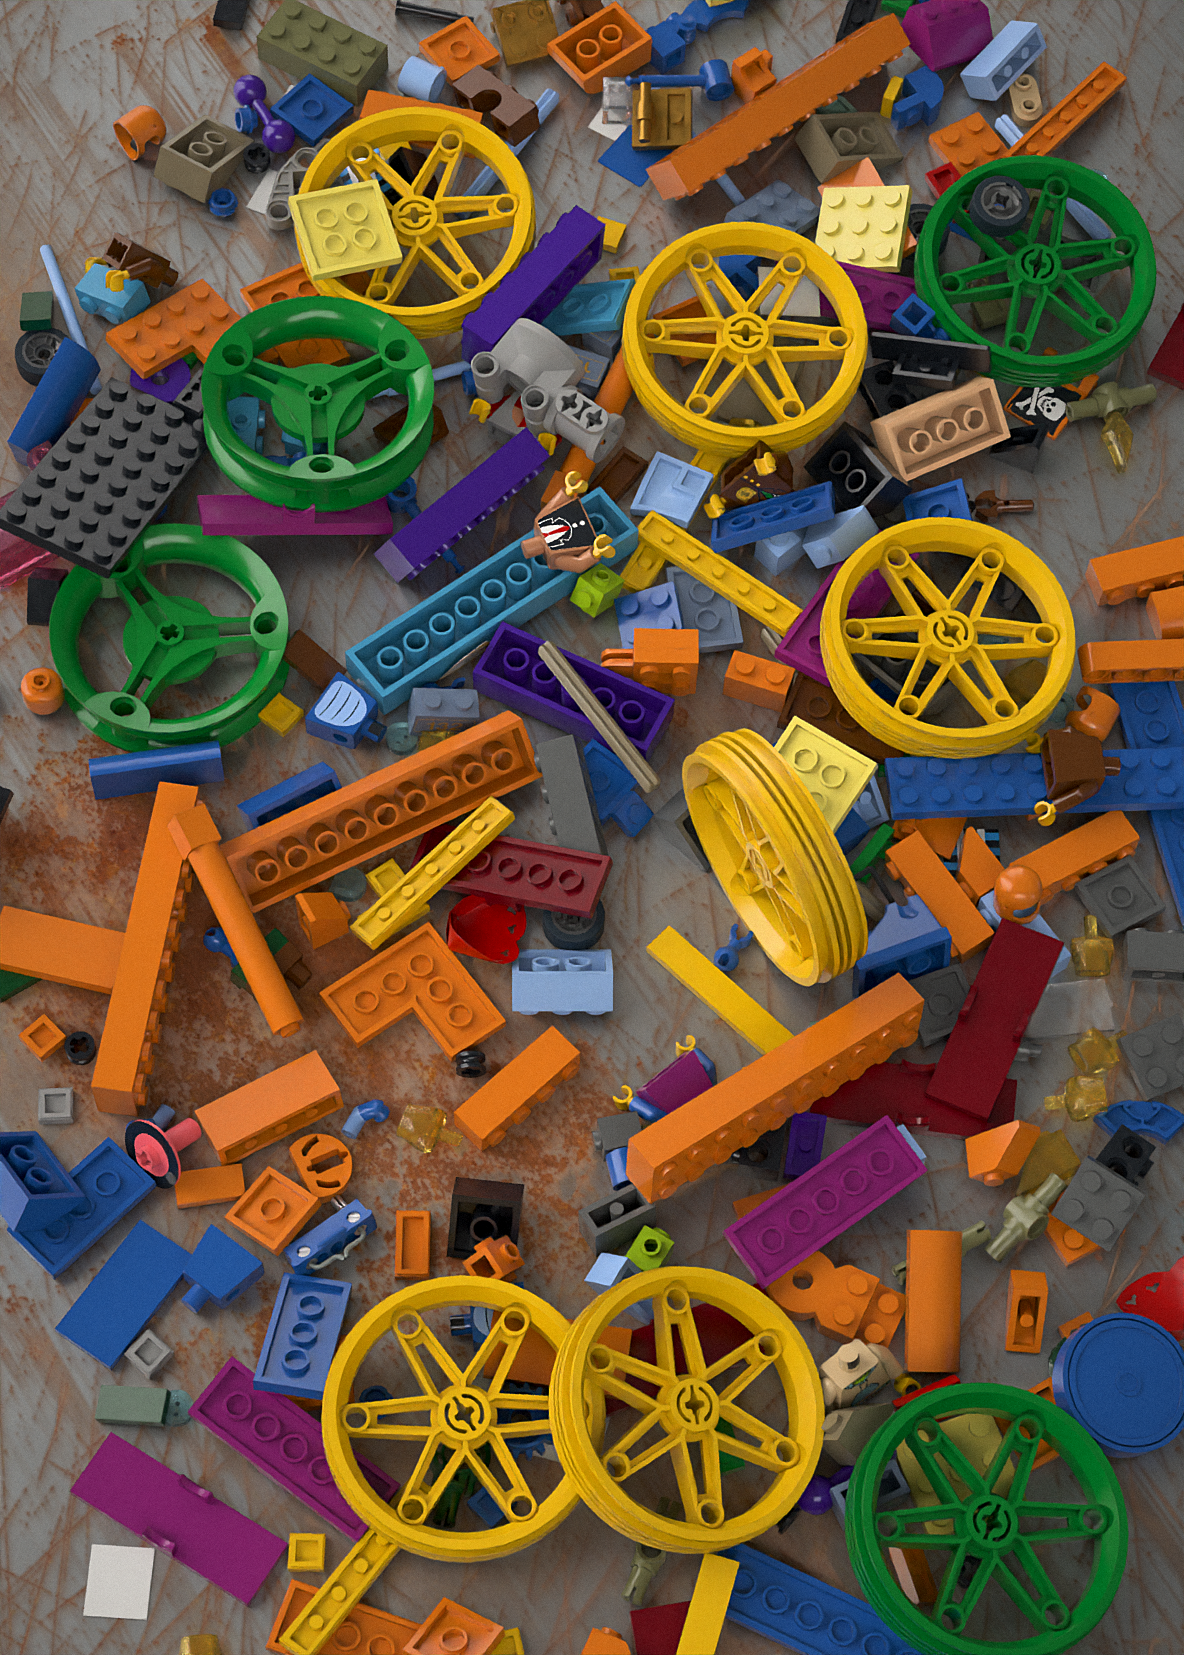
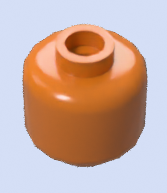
M46 667L35 668L23 677L21 682L23 701L26 707L33 713L49 715L56 712L62 706L65 699L64 686L59 674L53 669Z

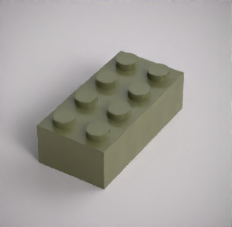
M285 0L256 36L258 58L301 80L310 73L357 108L365 99L368 89L372 90L388 69V45L296 0Z

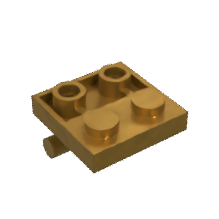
M522 0L490 10L493 19L490 22L492 33H497L506 68L550 56L547 52V43L559 37L549 0Z
M642 82L639 84V90H633V151L677 149L692 139L693 92L691 88L651 89V83Z

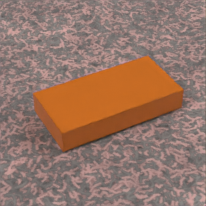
M242 1163L181 1172L180 1179L175 1185L178 1209L239 1200L245 1193Z
M396 1210L395 1280H430L431 1211Z

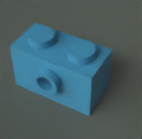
M95 263L74 288L80 301L79 304L84 311L89 314L95 313L103 316L113 324H122L142 313L148 307L151 301L143 282L139 280L130 282L128 279H125L124 290L112 292L110 288H106L105 279L106 273L112 269Z
M237 397L228 401L229 417L234 429L249 447L263 455L264 437L259 435L260 428H266V410H261L260 399L257 397Z

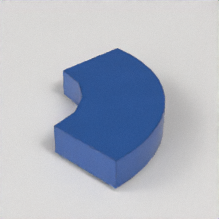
M693 0L682 14H690L697 20L696 29L707 32L712 24L721 19L730 17L744 18L751 0H734L714 7H709L705 0Z
M1121 1101L1101 1110L1093 1118V1121L1111 1138L1123 1124L1136 1134L1152 1137L1164 1145L1184 1128V1114L1156 1101Z

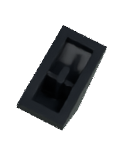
M1047 423L1009 429L1011 437L994 444L989 455L995 460L1033 474L1044 450L1050 426Z
M36 567L28 577V625L49 626L52 606L63 581L68 576V569Z

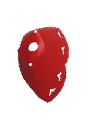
M470 895L463 898L449 912L446 927L448 949L498 964H507L515 961L520 952L516 942L524 935L526 930L524 905H521L520 912L515 910L516 914L514 915L512 912L507 911L509 906L503 904L489 906L484 897ZM513 925H516V926L513 928L514 933L511 934L510 931H509L507 928L512 927ZM506 950H509V951L506 953V954H508V956H505L504 954H501V953L505 952Z
M1184 1256L1178 1259L1169 1271L1152 1272L1137 1279L1122 1291L1115 1302L1123 1313L1140 1315L1156 1322L1167 1330L1177 1342L1184 1339ZM1156 1283L1160 1284L1155 1293L1146 1289L1147 1286L1153 1287ZM1133 1295H1136V1305L1126 1304L1127 1301H1131Z

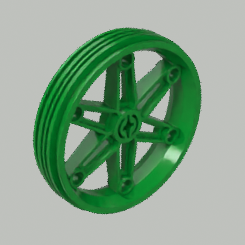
M1022 155L998 159L981 165L958 179L939 197L931 208L924 222L914 258V280L917 296L936 312L932 320L936 329L938 327L942 328L951 338L950 341L989 346L991 348L992 371L991 373H978L1006 384L1021 387L1045 388L1081 381L1094 373L1096 374L1113 363L1130 347L1139 334L1151 309L1156 289L1157 269L1153 243L1144 220L1131 201L1116 186L1096 172L1079 164L1049 156ZM1006 176L1018 181L1024 188L1042 190L1028 233L1025 234L1018 230L1015 234L1004 237L1017 248L1012 255H1009L991 236L982 233L973 224L969 213L964 211L970 210L972 196L978 184L986 178ZM1050 192L1056 193L1059 196H1054ZM1067 198L1093 211L1106 222L1117 237L1060 244ZM1045 210L1054 211L1049 246L1035 243ZM954 219L957 225L967 232L991 260L940 276L938 267L940 241L947 227ZM1116 251H1121V252H1123L1125 255L1119 254V253L1116 252ZM1102 254L1104 258L1103 260L1064 270L1061 262L1063 259ZM1037 264L1036 277L1033 278L1034 265ZM1129 266L1131 275L1129 303L1126 312L1117 324L1115 319L1096 302L1079 282ZM1002 272L1007 273L1009 280L1008 283L967 288L966 285L967 282ZM944 287L951 288L954 292L946 291ZM1058 287H1061L1090 317L1087 320L1056 297L1053 292ZM1021 296L1036 299L1024 334L1016 332ZM1010 298L1002 347L986 340L971 329L956 313L952 305ZM1043 308L1081 334L1092 344L1067 354L1052 356L1028 355ZM1097 328L1104 329L1107 333H1102ZM1010 347H1016L1021 352H1015Z
M977 1382L953 1384L924 1393L901 1407L874 1432L859 1455L850 1477L846 1495L844 1522L847 1550L855 1577L869 1604L881 1620L899 1638L924 1655H1060L1079 1643L1096 1627L1111 1606L1118 1591L1127 1559L1129 1535L1127 1511L1118 1479L1110 1462L1092 1436L1060 1407L1032 1392L1009 1385ZM957 1414H983L1011 1421L983 1478L943 1432L940 1425L935 1421L936 1419ZM1019 1426L1027 1429L1030 1439L1022 1436ZM917 1429L924 1430L927 1433L929 1442H925L919 1437ZM1041 1438L1070 1467L1082 1487L1088 1505L1022 1501ZM905 1439L908 1448L917 1459L942 1505L877 1513L878 1492L883 1473L896 1448ZM1012 1450L1020 1453V1457L1007 1498L1004 1499L1000 1495L992 1493V1490ZM939 1452L971 1491L972 1494L962 1502L933 1455ZM1083 1516H1087L1092 1521L1093 1529L1088 1528L1084 1524ZM1018 1517L1066 1519L1067 1528L1020 1533ZM953 1519L955 1535L905 1533L904 1524ZM877 1522L886 1525L889 1530V1537L882 1535L878 1531ZM1094 1539L1093 1563L1087 1584L1078 1602L1069 1613L1067 1606L1060 1599L1031 1547ZM882 1547L951 1551L930 1617L917 1607L900 1587L888 1566ZM1011 1550L1039 1594L1040 1598L1034 1601L1001 1560ZM966 1553H969L973 1557L981 1559V1562L959 1604L953 1601L952 1597ZM990 1575H992L1040 1635L1019 1641L992 1642L961 1635V1632ZM1046 1610L1054 1615L1056 1625L1050 1624L1045 1616ZM942 1614L951 1619L953 1623L952 1630L947 1629L943 1625L941 1620Z

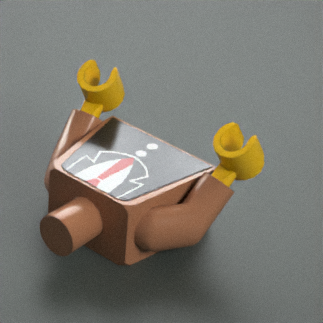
M572 471L568 473L565 478L567 488L562 487L534 519L535 537L521 541V548L526 559L543 554L547 566L551 570L560 569L582 573L597 562H600L602 555L605 558H612L616 553L612 546H607L613 542V539L605 534L596 536L579 496L574 497L575 492L580 494L588 489V483L584 480H581L575 486L576 481L582 475L579 472Z

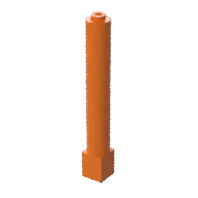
M652 333L646 335L648 338H656ZM622 345L593 401L608 413H617L620 416L633 392L625 370ZM574 444L571 445L559 471L555 470L541 498V510L562 487L567 488L565 478L568 473L577 471L582 474L576 481L575 486L581 480L588 483L597 463L588 459L586 452ZM575 492L574 497L579 496L581 499L584 497V493L579 494Z
M205 803L174 814L167 827L183 860L190 861L273 1035L281 1034L282 1038H287L301 1030L299 1025L304 1022V1019L218 844L221 836Z

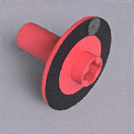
M186 1118L165 1133L149 1121L136 1120L127 1127L125 1132L127 1153L156 1182L158 1188L168 1189L176 1185L180 1179L181 1165L177 1153L201 1137V1129L192 1118Z

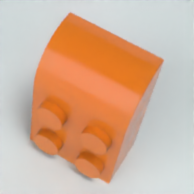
M616 1L547 43L548 54L588 94H596L607 89L651 61L652 37Z

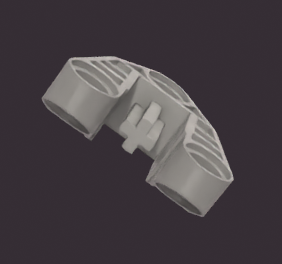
M309 147L299 149L278 171L266 207L267 224L270 228L284 230L294 224L288 205V197L294 196V189L301 187L308 168L301 166L299 162L304 158L314 159L319 153L317 150ZM340 175L335 179L330 188L344 186ZM285 216L284 219H275L274 217Z

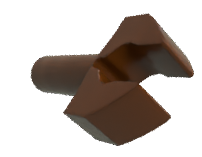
M985 490L975 498L976 506L988 505L991 507L989 509H976L975 516L985 523H996L998 515L1003 512H1032L1034 509V502L1031 499L1000 500L996 497L995 490Z

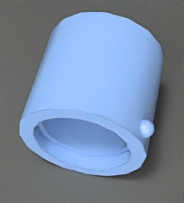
M411 56L401 70L397 87L400 92L418 100L435 103L442 93L447 73L443 66L438 67L416 56Z

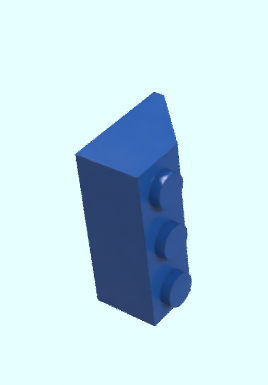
M322 761L236 806L249 832L337 791L342 786L335 770Z
M37 1131L0 1132V1214L13 1232L43 1230L84 1201L86 1196Z

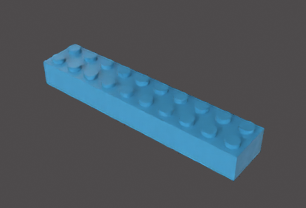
M598 487L580 500L596 536L605 534L613 539V542L607 546L610 545L616 550L614 557L605 558L602 555L600 562H597L582 573L560 569L551 570L548 568L543 554L526 559L523 554L521 541L535 537L534 530H532L345 652L347 672L362 690L376 700L378 709L383 715H386L409 700L413 688H421L424 684L436 682L485 641L490 642L502 621L518 628L573 592L579 576L599 563L609 568L635 551L638 545L639 530L605 491Z

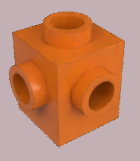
M507 1235L496 1241L493 1240L492 1236L488 1237L474 1247L476 1250L475 1254L462 1262L470 1276L493 1278L507 1283H511L518 1278L515 1271L525 1265L518 1248L510 1241Z

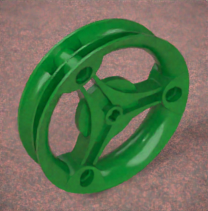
M331 296L296 297L268 304L247 314L225 331L213 346L204 365L201 378V396L204 408V434L209 451L220 470L235 485L251 496L268 504L282 508L284 503L290 510L304 511L314 503L315 512L319 513L336 512L363 506L384 497L403 484L415 472L428 451L434 424L432 406L434 400V378L429 359L416 337L405 326L390 315L370 305ZM306 339L344 341L364 347L375 353V355L368 359L343 367L315 363L293 369L256 358L258 355L276 346ZM388 388L408 396L406 421L398 435L387 447L369 459L357 464H352L344 458L335 456L338 440L349 435L358 427L363 419L365 403ZM246 392L271 405L272 414L278 426L291 437L301 440L306 457L297 460L289 467L273 462L254 451L241 439L234 429L229 417L228 401ZM313 443H328V455H313Z
M189 524L150 525L109 579L76 565L63 581L52 606L49 620V642L56 673L59 674L63 682L65 701L78 720L94 735L116 748L130 753L219 740L220 748L238 740L261 722L258 714L278 693L282 692L289 674L290 665L283 660L287 641L290 639L288 612L282 589L276 577L266 563L249 547L228 535H202L201 526ZM175 563L191 564L211 569L238 584L249 595L256 606L250 617L213 616L207 608L192 599L182 596H164L145 578L147 569L150 566ZM137 587L148 600L142 606L137 603L130 593ZM119 596L131 614L123 631V648L132 670L120 692L98 693L86 677L79 655L80 629L88 610L98 597L115 598ZM251 634V635H249V636L219 637V636ZM241 653H255L259 663L254 673L235 695L221 705L206 712L184 718H150L149 711L152 705L170 685L185 683L199 677L217 658ZM144 678L151 681L141 699L134 697Z

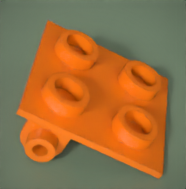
M968 817L895 820L892 827L895 829L893 838L902 841L918 830L936 855L950 860Z

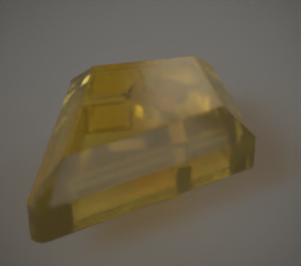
M1114 412L1102 429L1101 438L1106 443L1116 470L1120 474L1126 471L1134 433L1119 412Z

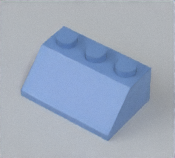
M519 949L518 958L512 962V1011H519V1013L524 1015H534L539 1011H552L558 1015H567L572 1013V1011H586V1013L591 1015H600L606 1011H613L611 949Z

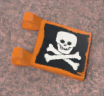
M1047 347L1042 356L1057 355L1058 351L1052 347ZM1094 373L1085 377L1078 388L1072 384L1045 388L1019 386L1005 404L1003 410L1027 425L1047 423L1050 426L1047 437L1054 441L1069 422L1065 413L1066 404L1086 399L1097 387L1099 376Z

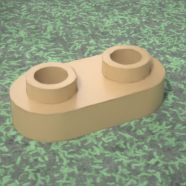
M1022 73L1007 89V97L1013 120L1022 127H1033L1041 120L1043 106L1036 80L1031 75Z

